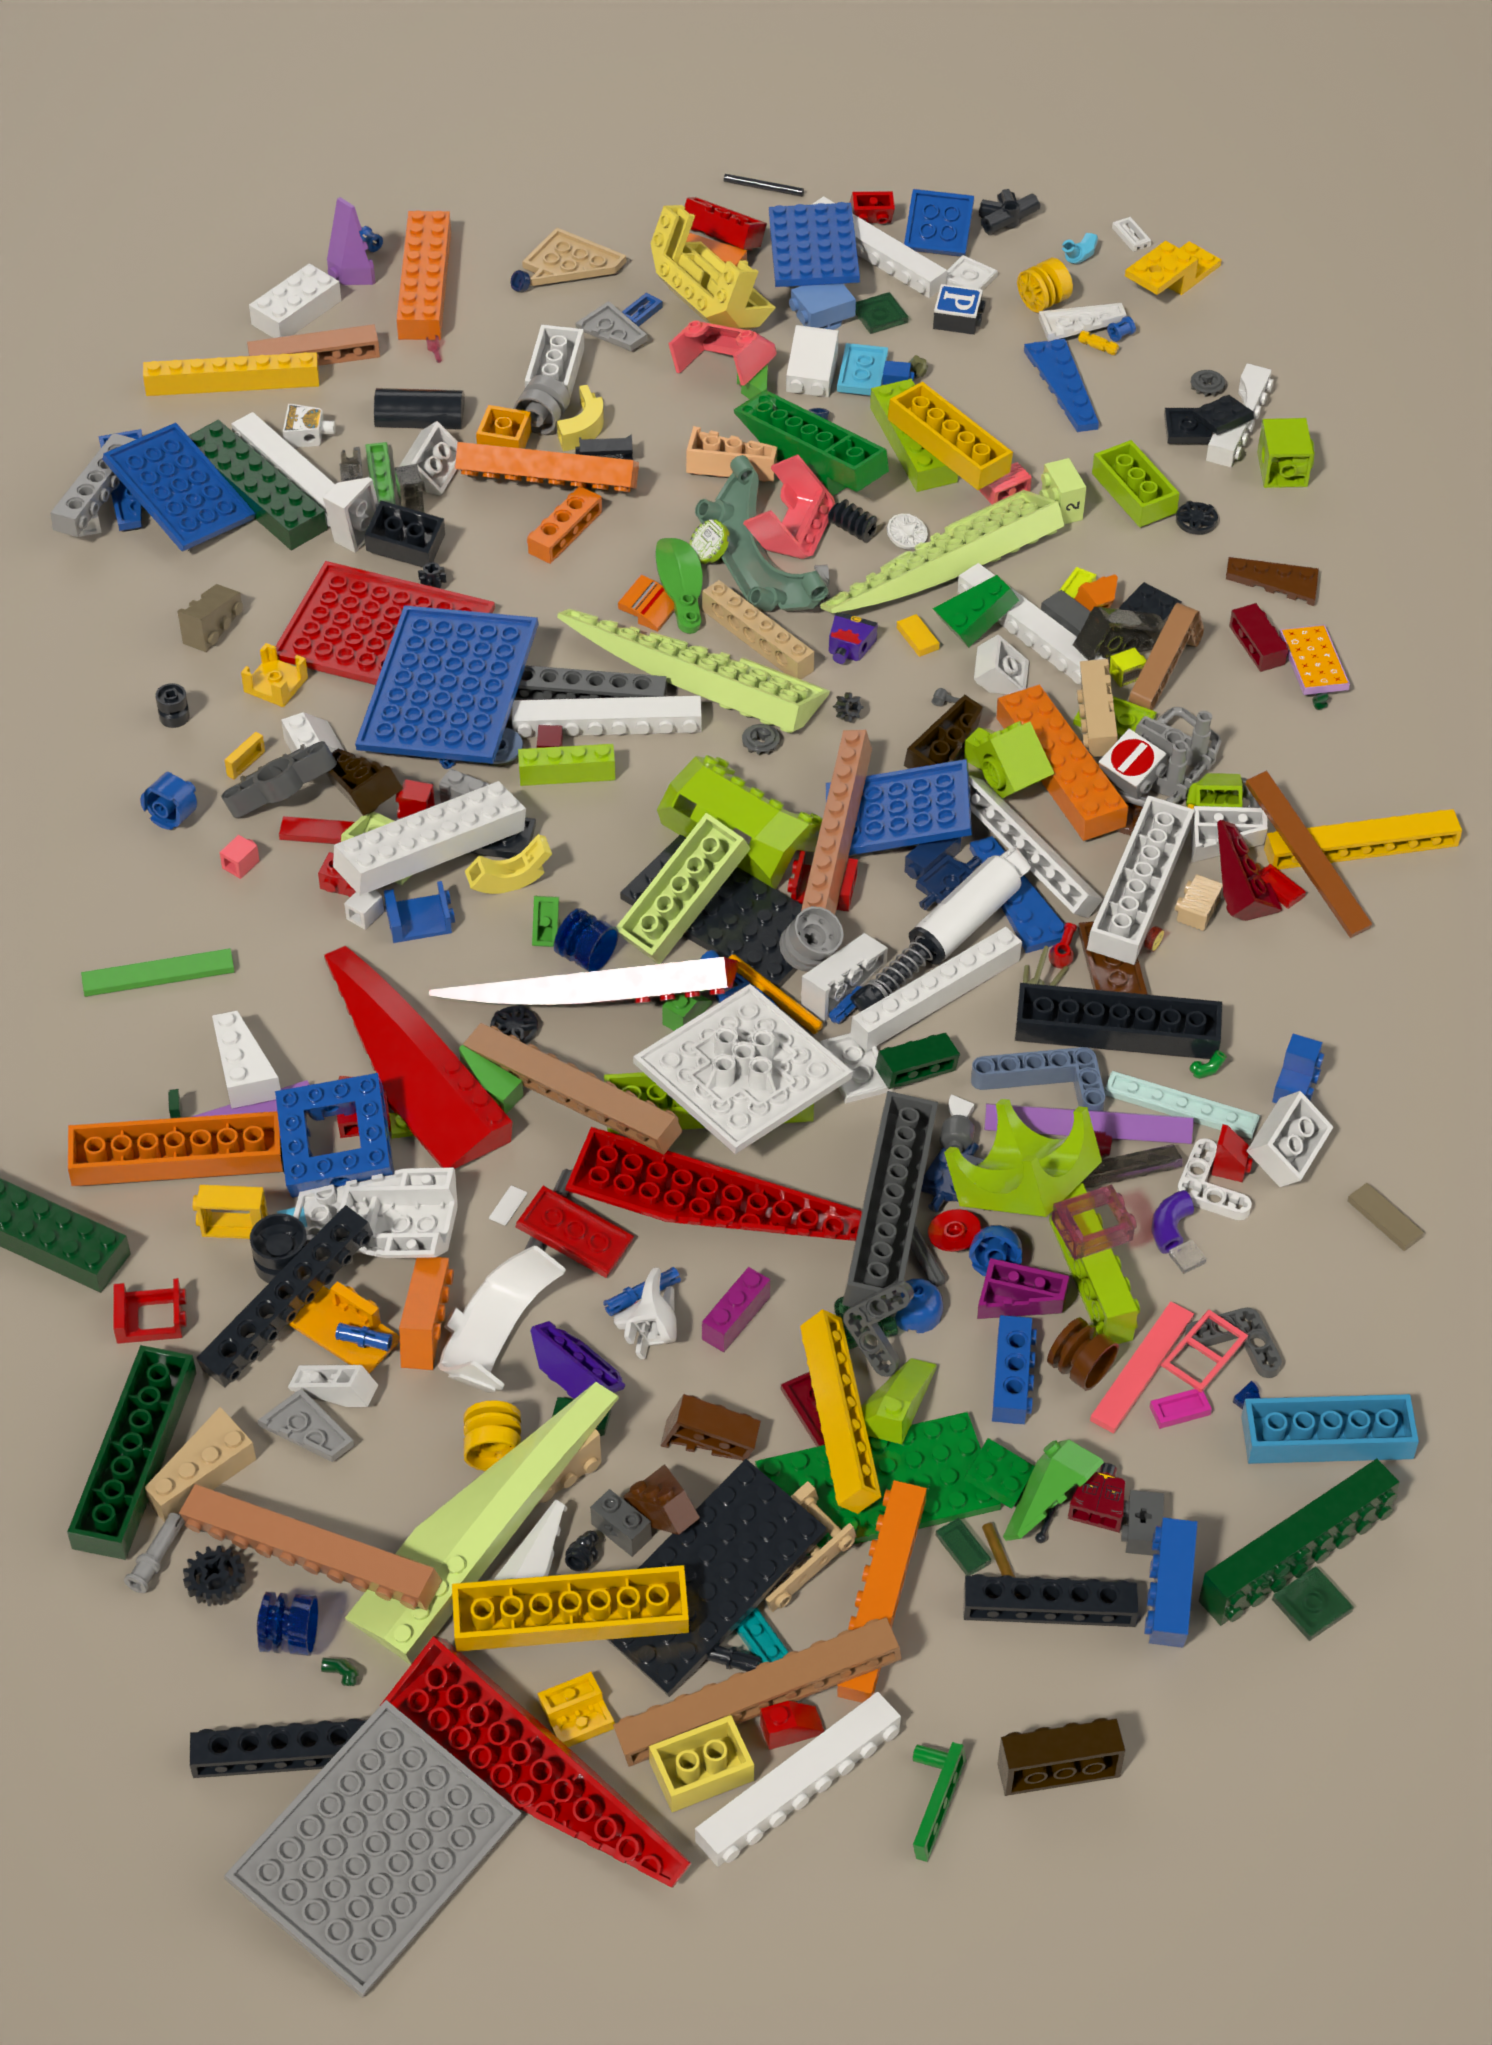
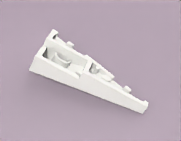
M555 1500L494 1580L548 1576L555 1553L552 1549L554 1541L561 1532L559 1524L562 1513L567 1511V1507L563 1503Z

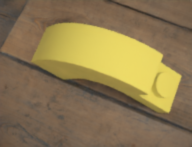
M588 385L579 386L580 404L583 412L573 418L557 421V436L563 451L573 450L575 447L580 446L579 437L581 439H595L603 428L602 397L596 398L595 393L590 392Z
M538 834L521 853L510 859L491 860L479 855L465 870V874L470 888L479 892L500 894L518 890L533 883L545 873L542 865L552 855L546 837Z

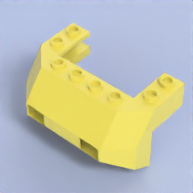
M683 205L663 206L650 243L657 275L676 296L705 322L743 330L760 327L776 307L753 288L759 271L748 266L746 260L739 261L737 267L731 261L725 263L701 241L686 242L695 215L689 214L684 210L685 207Z

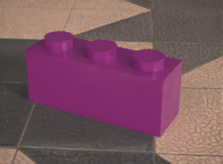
M748 1267L702 1321V1340L725 1352L770 1298V1279Z

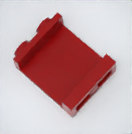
M800 851L799 859L793 862L792 874L795 875L794 878H789L787 892L791 893V898L802 905L812 866L805 864V851ZM848 858L836 910L849 912L858 875V859Z

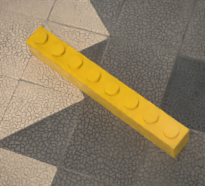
M317 352L143 362V380L146 396L319 387V367Z
M1454 809L1307 828L1330 863L1457 847L1462 833V828ZM1277 831L1267 833L1264 851L1269 864H1272L1278 870L1301 867Z
M822 1309L800 1326L802 1342L806 1352L807 1365L812 1381L811 1385L814 1390L816 1408L820 1418L821 1431L831 1470L830 1474L836 1493L835 1498L838 1506L858 1514L881 1498L842 1318Z

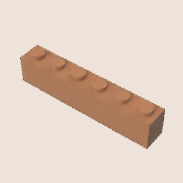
M375 324L247 342L249 356L317 352L318 366L380 357Z

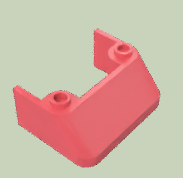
M698 320L690 322L687 327L668 343L676 373H681L704 350L733 355L742 386H745L777 354L775 344L756 332L700 322Z
M795 455L771 466V470L783 483L780 497L782 502L789 508L783 521L781 522L773 511L770 510L745 520L743 524L767 551L805 559L814 554L829 522L828 513L834 506L835 501L831 493L799 455Z

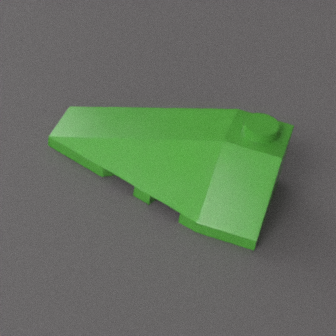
M1054 1440L1043 1449L1045 1453L1037 1460L1003 1538L1006 1541L1021 1539L1046 1517V1509H1050L1066 1500L1067 1497L1064 1493L1076 1484L1079 1487L1082 1486L1104 1461L1071 1440L1059 1442Z

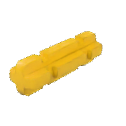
M1084 330L1081 331L1078 337L1080 343L1089 344L1090 347L1103 352L1107 351L1111 355H1116L1119 349L1117 343L1109 342L1107 339L1095 334L1091 335Z

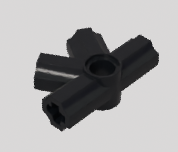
M1004 189L997 195V202L984 199L981 201L979 208V217L983 218L981 219V226L988 235L1004 227H1017L1020 224V219L1040 209V202L1033 193L1016 200L1014 192H1011L1010 189Z

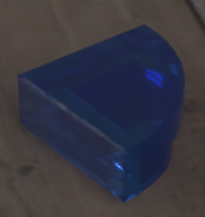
M1250 1381L1233 1398V1403L1242 1410L1245 1399L1260 1398L1259 1389L1255 1383Z

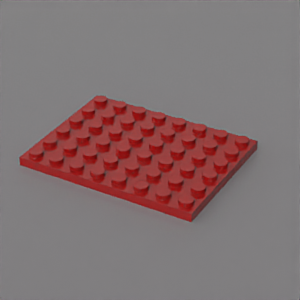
M325 561L275 646L277 658L282 662L296 665L295 656L299 655L306 658V665L309 669L376 685L404 605L493 613L495 602Z

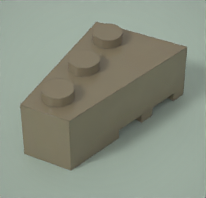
M216 584L202 593L200 600L189 602L190 607L179 609L177 612L183 644L207 653L212 645L217 643L221 634L230 627L235 617L241 614L243 603L240 592Z

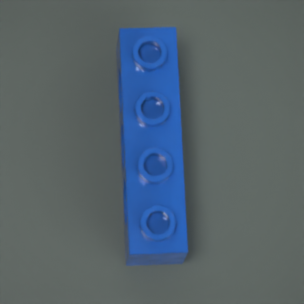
M1000 1315L992 1422L1025 1425L1026 1414H1031L1033 1398L1027 1397L1028 1391H1033L1034 1375L1029 1374V1368H1034L1035 1352L1030 1351L1031 1345H1036L1037 1329H1032V1318Z

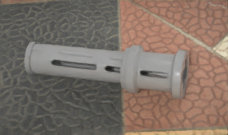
M169 1513L168 1518L146 1553H142L137 1557V1564L133 1571L125 1576V1584L133 1591L145 1593L148 1590L150 1579L160 1570L161 1559L181 1527L185 1524L183 1518L178 1522V1519L181 1517L180 1515Z

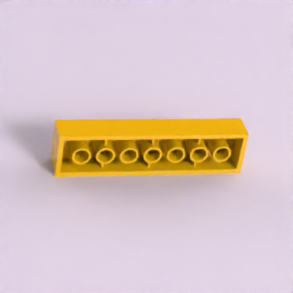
M684 1565L452 1584L454 1639L457 1652L689 1633Z

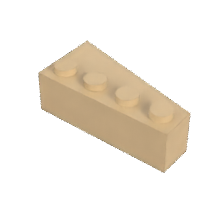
M1108 659L1080 661L1081 689L1077 690V700L1080 718H1084L1081 719L1082 733H1086L1083 734V745L1089 749L1092 757L1104 756L1118 741Z

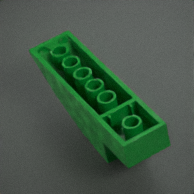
M767 390L762 391L734 409V414L760 443L777 447V460L779 462L799 455L832 496L847 487L858 492L889 472L887 450Z

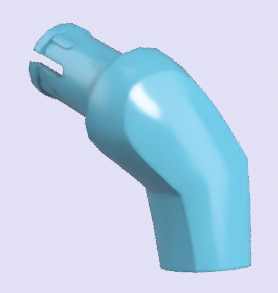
M1086 233L1080 243L1075 244L1072 240L1064 241L1062 250L1065 252L1066 260L1072 264H1078L1094 254L1098 236L1093 233Z

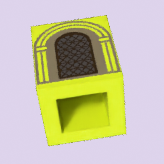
M1135 647L1110 656L1109 674L1119 687L1137 681L1146 663V659L1143 655L1139 654Z

